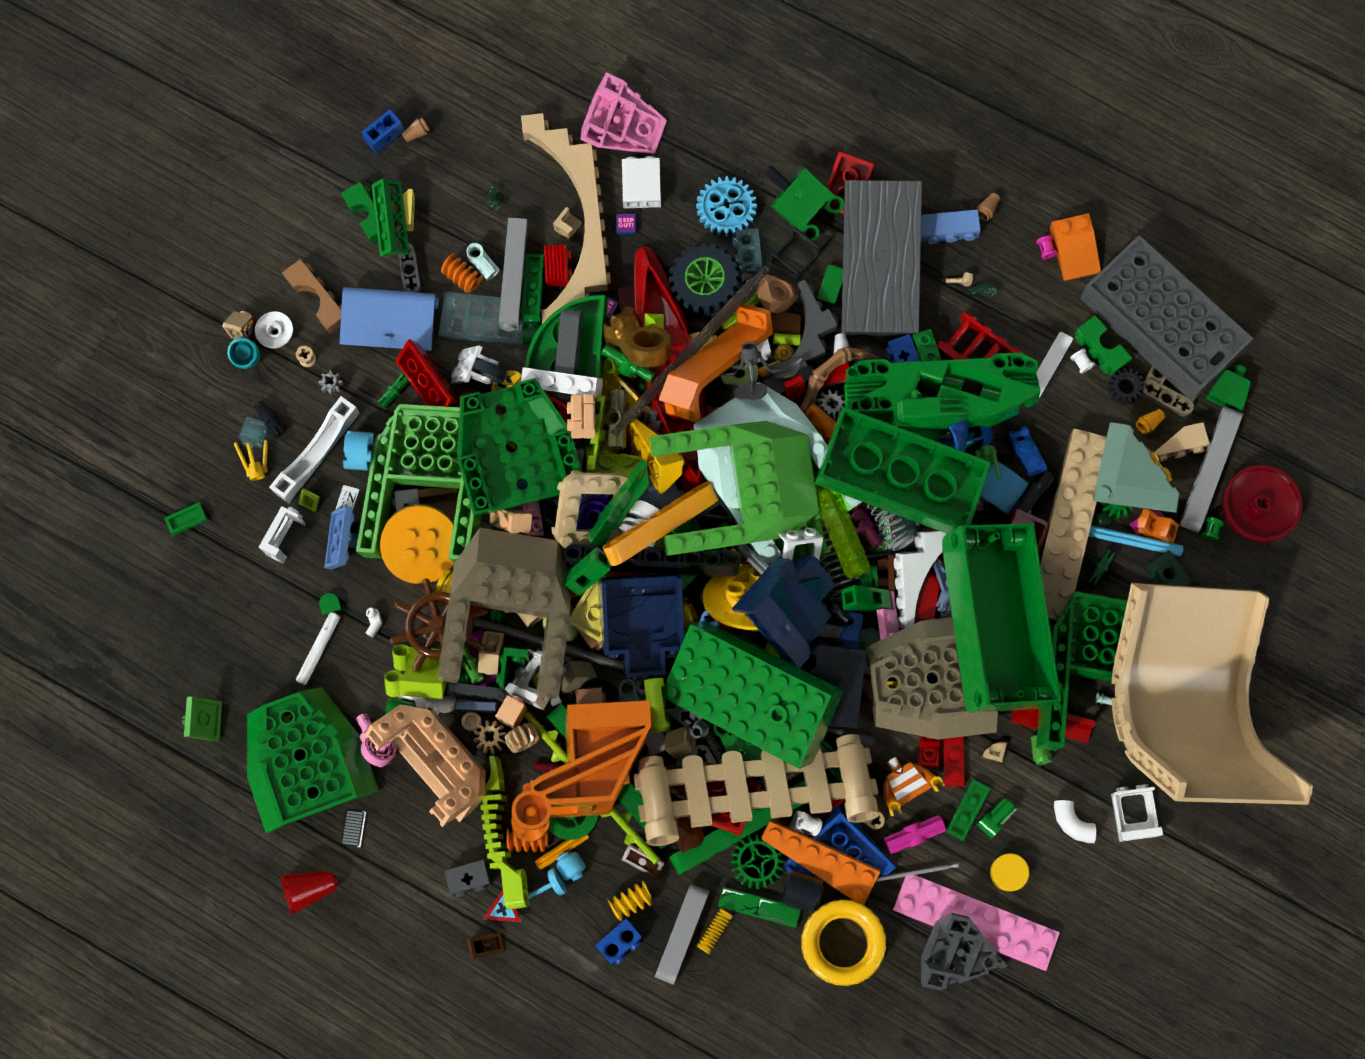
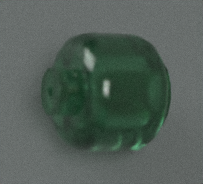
M1103 509L1095 511L1091 525L1102 528L1108 527L1111 524V517L1108 516L1109 513L1107 511L1104 512Z

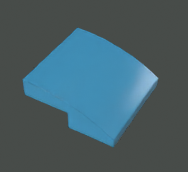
M999 462L1001 478L998 479L993 463L988 470L980 498L986 503H991L1004 515H1008L1029 483Z

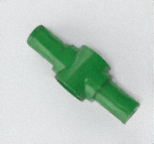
M610 344L605 345L601 354L615 361L622 375H638L649 383L655 379L657 372L648 367L632 364L623 352L615 349Z

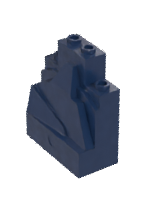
M804 555L795 564L787 558H776L732 608L734 612L745 613L778 653L780 659L798 668L812 655L813 649L810 647L812 641L827 625L826 622L832 616L827 610L828 606L822 600L835 586L831 575L821 567L820 561L814 556Z
M677 573L600 578L598 580L603 653L608 655L609 658L620 657V654H623L624 675L626 678L629 677V680H640L642 676H649L650 679L661 678V675H666L665 651H668V654L679 653L684 641L682 578Z

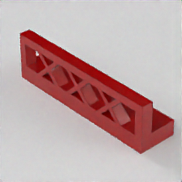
M1039 709L1013 710L1010 723L1038 730ZM1067 714L1065 737L1088 743L1091 729L1095 727L1096 721Z

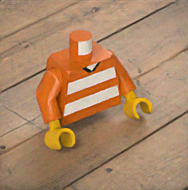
M895 757L887 762L892 773L885 777L883 799L889 807L890 815L894 816L893 810L897 809L902 813L901 806L931 788L930 785H932L934 791L938 792L939 790L936 785L942 784L945 786L940 777H936L928 769L910 762L902 767L898 758Z

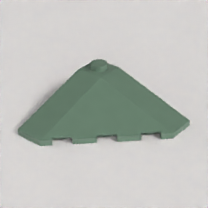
M1110 422L1096 482L1094 501L1177 512L1180 492L1176 487L1172 488L1166 480L1168 476L1159 464L1156 465L1149 455L1151 453L1144 443H1139L1133 434L1135 431L1131 425Z

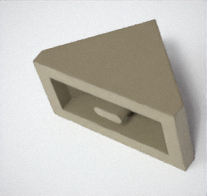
M568 661L564 666L566 672L561 679L560 692L564 695L580 688L585 681L596 678L597 675L591 662Z

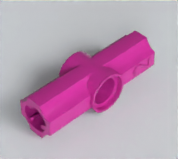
M938 815L924 822H917L907 826L902 831L883 839L889 853L892 854L909 846L914 847L927 841L928 838L945 832L946 829L943 820Z

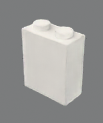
M653 156L640 159L636 157L622 159L623 207H661L660 159Z

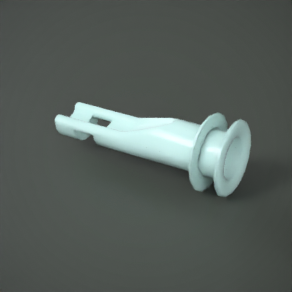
M1099 692L1097 693L1095 704L1098 702L1100 705L1102 703L1112 705L1111 697L1103 696V693L1099 695Z

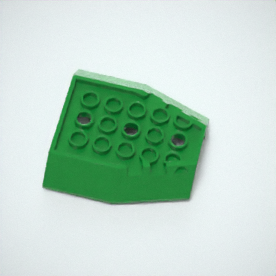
M536 378L517 382L515 386L483 394L476 392L460 396L457 460L473 515L490 514L559 496L560 490L557 489L559 481L562 483L564 478L571 474V471L578 470L582 472L575 444L571 437V431H567V424ZM502 405L505 408V414H497L495 407ZM508 442L515 444V452H509L506 449ZM524 480L527 484L526 489H519L517 481Z
M322 687L297 692L262 705L247 714V779L266 834L356 798H364L380 792L371 765L362 755L360 735ZM286 712H291L293 715V720L290 723H284L283 715ZM300 749H303L306 753V757L302 761H298L295 757L296 752ZM312 787H316L319 790L318 796L314 799H311L308 795V791Z

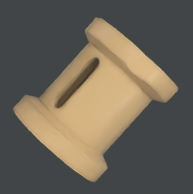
M301 346L296 351V357L303 367H311L315 364L316 356L310 347Z

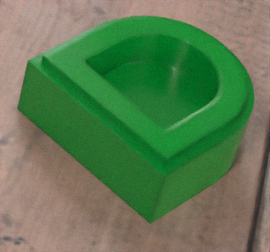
M327 593L320 598L319 605L323 616L328 615L330 612L335 613L342 610L336 595Z

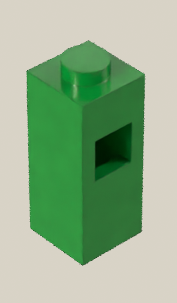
M598 547L592 550L566 573L564 586L577 596L583 594L610 571L611 565L605 552Z
M858 585L841 590L843 610L877 614V610L892 609L889 590Z

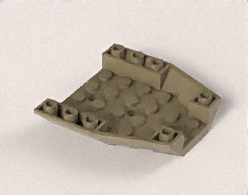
M952 617L920 621L866 647L867 667H870L875 704L873 706L875 727L937 740L997 732L998 711L969 713L966 710ZM929 673L936 674L937 682L935 684H930L927 681ZM891 677L895 678L898 682V686L895 689L887 685V680Z

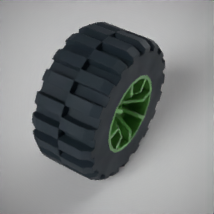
M700 243L701 247L690 246L688 252L683 250L680 253L681 258L676 257L673 261L674 266L670 268L669 284L672 295L676 296L675 299L684 313L689 312V315L693 318L699 315L702 320H706V316H711V319H715L717 314L721 313L722 316L727 314L726 309L732 310L735 307V301H739L741 297L740 291L743 288L742 275L738 262L735 261L732 253L728 254L727 249L724 247L718 249L717 244L711 243V246H706V243Z

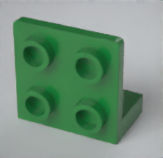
M504 647V652H500L499 664H501V672L497 673L496 684H498L500 689L506 691L511 661L514 665L525 666V663L530 662L531 655L528 650Z

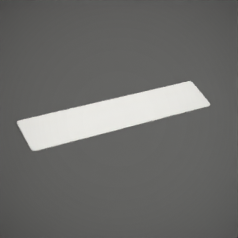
M1059 332L1037 371L1041 390L1039 398L1073 340L1072 337L1063 332Z

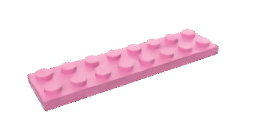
M909 875L904 878L893 908L895 912L933 927L937 920L949 913L968 916L996 952L1043 971L1047 970L1060 933L916 875Z

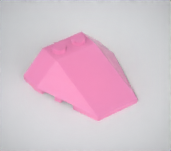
M606 72L593 96L581 129V140L599 148L655 154L667 120L650 104L647 105L637 92L634 93L625 81Z

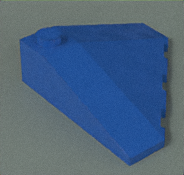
M840 805L834 808L822 820V828L818 835H808V837L880 869L878 877L887 876L896 868L894 863L858 823L847 820L846 811ZM789 857L782 864L789 873L794 869L816 876Z

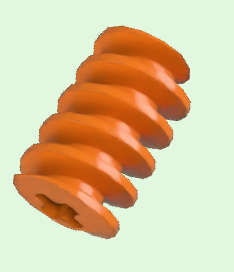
M450 254L443 263L441 273L444 276L447 275L449 280H453V283L458 284V287L464 289V292L467 294L473 292L480 286L483 276L481 275L477 278V271L471 274L473 270L471 266L465 269L467 263L463 262L460 265L461 258L458 257L454 260L456 254Z
M507 828V848L509 852L513 851L514 846L517 852L521 851L522 846L525 852L529 851L530 846L533 852L537 851L538 846L541 852L545 851L546 846L548 847L549 831L538 841L526 842L519 839L513 830L510 832Z

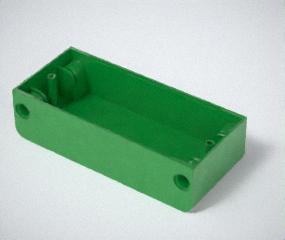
M1034 523L959 526L943 537L942 550L966 710L969 713L1043 709L1060 702V688Z

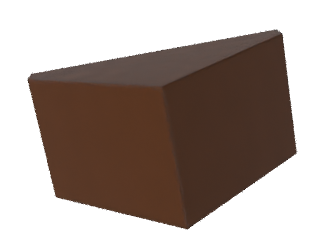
M500 932L467 939L472 960L505 952Z

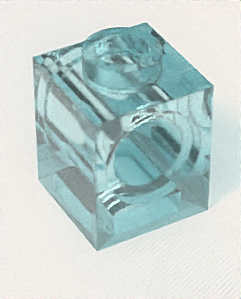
M246 417L238 438L245 447H247V443H250L251 449H254V447L261 448L269 427L265 422Z

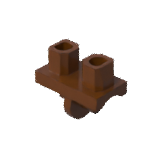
M888 555L887 558L877 559L876 561L877 571H887V577H878V588L893 591L897 570L894 571V555Z

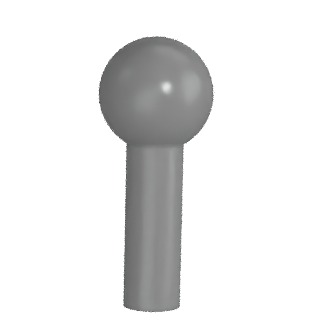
M525 666L515 668L514 679L511 684L516 685L521 677L524 676L526 678L529 672H526ZM505 691L504 698H506L507 695L512 697L507 691Z

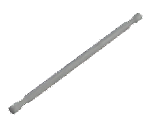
M955 863L953 865L878 877L876 882L945 870L952 867L956 868L959 867V864Z

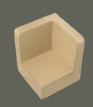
M568 207L562 211L553 223L554 230L568 240L573 237L582 225V221L573 216Z
M685 726L666 733L664 750L672 757L678 759L695 753L696 738L691 736L690 730Z

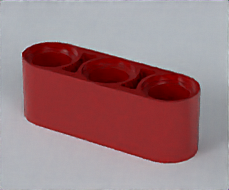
M928 572L923 581L916 604L914 624L923 620L935 619L940 586L936 573Z

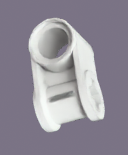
M795 810L789 828L804 835L816 836L822 828V820L814 818L806 812Z

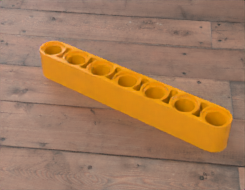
M711 482L698 485L605 544L603 550L610 565L616 566L623 563L715 504L719 499Z

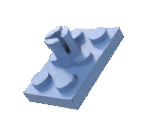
M344 506L333 511L331 514L325 569L332 570L345 565L349 559L347 549L349 547L356 549L359 534L350 532V527L354 521L353 507Z

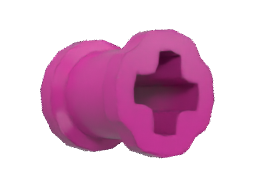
M1052 235L1041 237L1036 241L1042 252V260L1058 255L1052 243Z

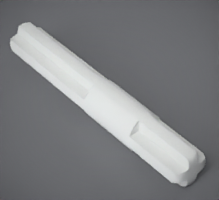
M329 613L296 678L297 682L303 685L307 684L340 620V616L336 613Z

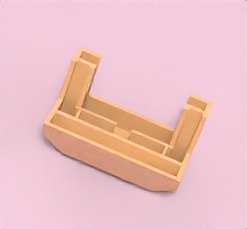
M400 704L372 723L364 736L374 743L377 751L389 742H394L396 749L439 798L435 802L436 805L429 812L439 819L442 827L454 818L461 822L478 807L481 800L485 797L486 770L434 711Z

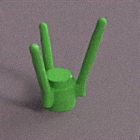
M992 445L980 446L979 450L975 451V456L991 462L990 467L994 463L996 476L1000 479L995 447Z

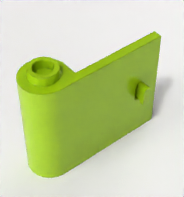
M663 678L644 681L646 701H650V729L654 730V733H667L671 731L669 713L664 710L662 691L665 687Z

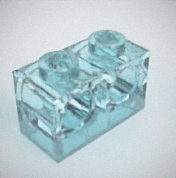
M759 229L736 230V237H732L733 249L737 248V255H734L740 266V271L762 270ZM744 239H748L751 242L749 244H743L741 241ZM745 257H751L753 260L751 262H745L743 259Z

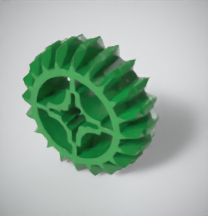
M759 834L755 835V841H752V837L749 835L747 837L748 843L744 839L740 840L743 845L742 848L739 845H735L739 853L732 852L731 854L733 857H737V860L730 861L731 864H737V867L732 868V872L739 871L735 878L739 879L742 876L744 878L741 881L742 885L745 884L746 880L749 881L748 888H752L753 883H756V889H760V883H763L764 888H767L768 884L766 881L769 880L773 885L775 881L772 877L780 878L776 871L783 872L784 870L783 867L778 866V864L785 863V860L778 859L783 853H777L776 848H773L764 840L760 841ZM755 845L766 847L772 854H759ZM750 847L752 858L746 863L741 864L743 852ZM754 852L759 859L760 857L762 860L766 859L761 862L760 869L756 865L751 864L755 860ZM774 860L772 872L765 876L764 864ZM754 868L760 878H752L743 870Z

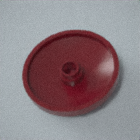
M1256 465L1241 470L1228 482L1222 497V508L1228 524L1237 534L1250 541L1267 543L1283 538L1295 528L1302 513V497L1297 485L1286 473L1275 467Z

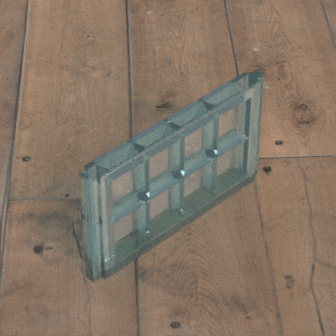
M445 292L439 337L522 345L523 325L525 322H521L520 316L519 330L505 331L500 329L499 324L501 297Z

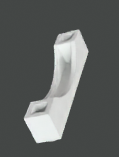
M342 396L337 400L309 445L293 463L278 475L269 487L276 495L287 503L291 502L360 414L356 406Z

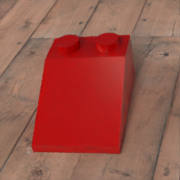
M840 151L838 152L826 188L835 196L841 197L844 200L845 206V180L871 181L877 163ZM835 199L830 203L833 210L838 207V202Z

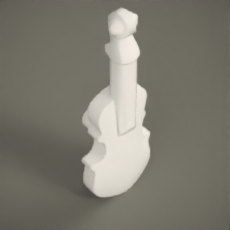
M443 696V699L430 698L428 700L423 699V697H393L401 700H413L417 707L431 708V711H434L437 715L439 712L449 713L456 707V698L450 696Z

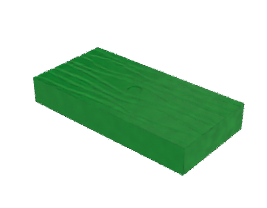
M843 407L838 415L814 484L948 534L961 525H971L991 462Z

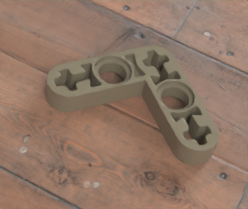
M1152 366L1144 380L1145 384L1142 387L1145 388L1142 396L1179 416H1188L1193 411V402L1162 385L1166 378L1164 376L1161 378L1155 377L1153 374L1155 368ZM1149 385L1153 386V391H1151L1150 393L1147 392L1146 388L1149 387ZM1159 389H1160V390H1162V391L1160 392V394L1158 395V398H1157V397H1155L1156 394H1157L1156 392H1158ZM1169 394L1172 397V401L1170 403L1164 402L1162 395ZM1177 398L1179 399V401L1177 402L1178 404H1176L1174 407L1172 405L1174 404ZM1184 403L1187 404V409L1185 411L1181 410V405H1183Z

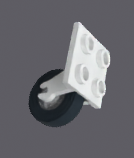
M481 346L470 347L462 350L459 354L458 360L460 361L451 374V384L469 382L470 378L486 384H491V382L503 383L507 372L498 366L499 362L481 355Z

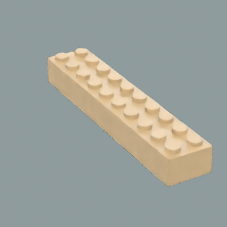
M1075 428L1069 437L1049 518L1050 525L1039 559L1048 618L1051 623L1057 621L1076 589L1097 502L1094 501L1096 482L1107 438Z

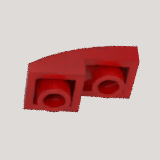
M920 736L918 765L924 768L938 769L940 739Z

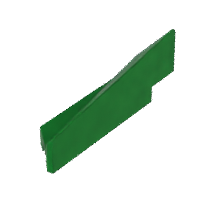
M644 459L640 461L598 516V522L587 535L590 543L604 546L612 530L614 531L649 486L648 463Z

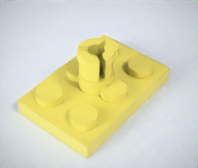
M597 581L582 594L570 614L569 624L601 642L602 628L600 626Z

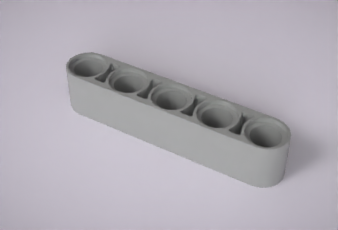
M690 884L655 978L674 985L709 890Z

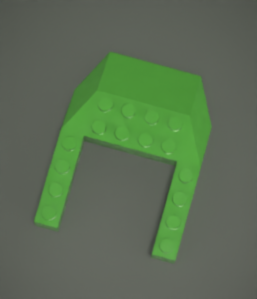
M399 404L394 411V415L387 421V426L381 435L378 434L376 437L356 552L361 556L382 559L380 540L383 528L389 520L395 485L459 489L448 557L453 563H455L479 530L482 514L473 515L457 460L460 407Z
M759 421L649 437L651 458L730 446L739 506L740 525L663 536L666 556L780 539L779 533L795 530L819 513L807 434L768 421Z

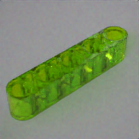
M824 487L817 489L816 495L819 512L845 575L849 579H854L868 573L870 570L868 559L841 494Z

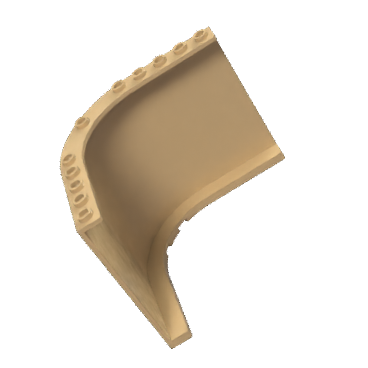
M1131 583L1112 673V684H1115V698H1111L1114 724L1119 741L1124 742L1126 747L1125 754L1130 761L1174 801L1309 804L1313 785L1270 753L1260 742L1252 724L1249 708V684L1252 668L1255 664L1257 647L1260 644V635L1264 626L1266 610L1269 606V597L1260 591Z

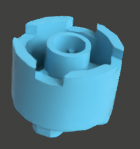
M347 431L343 450L345 458H347V460H343L344 469L370 470L374 448V433Z

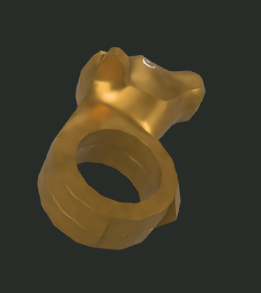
M630 306L623 308L620 314L613 315L609 322L604 324L605 342L623 352L632 364L641 367H656L662 365L670 358L672 339L670 334L658 327H641L634 308ZM654 345V347H642V346Z

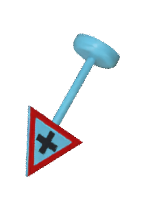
M555 868L548 871L550 883L529 893V899L551 887L558 895L567 893L564 881ZM503 890L484 917L486 920L522 922L516 909H506Z

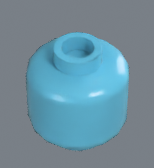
M569 850L557 858L556 869L564 880L572 879L574 882L583 876L582 871L586 865L577 852L571 853Z

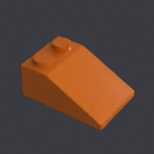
M1089 213L1053 221L1050 226V233L1053 237L1055 250L1058 252L1057 258L1063 280L1067 281L1099 274L1101 269Z

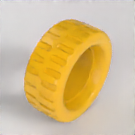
M835 900L820 906L806 921L801 938L802 953L808 967L820 979L839 986L855 985L868 979L879 968L886 951V935L883 925L872 910L855 901ZM835 919L852 920L865 933L867 941L865 954L858 963L851 967L835 966L828 962L821 952L819 944L821 932L829 922Z

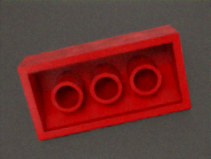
M407 340L395 362L427 406L460 407L459 397L441 375L437 366L433 364L426 351L414 340Z

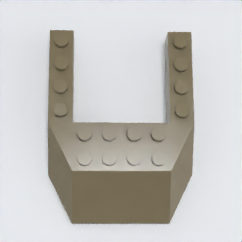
M479 528L454 563L437 674L438 681L458 682L470 606L546 618L536 696L557 698L560 692L571 604V591L564 586L568 569L557 540Z

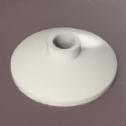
M280 312L264 314L259 318L255 326L257 340L267 348L284 346L289 342L293 334L292 322L285 314ZM274 330H278V334L273 335L272 332Z

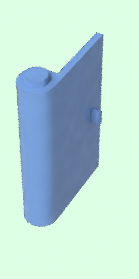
M343 287L340 344L402 349L407 340L412 339L419 343L423 350L431 351L434 309H438L439 298H435V294Z

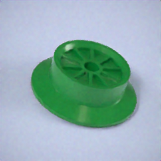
M598 815L550 818L549 831L561 839L576 840L586 836L594 828Z

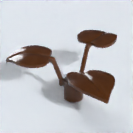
M664 765L667 770L682 768L676 765ZM685 785L669 786L671 794L675 796H682L684 794L683 800H687ZM688 817L674 818L678 827L679 839L677 844L680 852L684 853L699 847L704 841L702 828H691Z

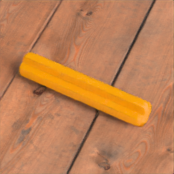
M588 834L576 840H565L538 858L535 864L540 870L544 869L556 861L559 856L569 850L571 851L589 838Z

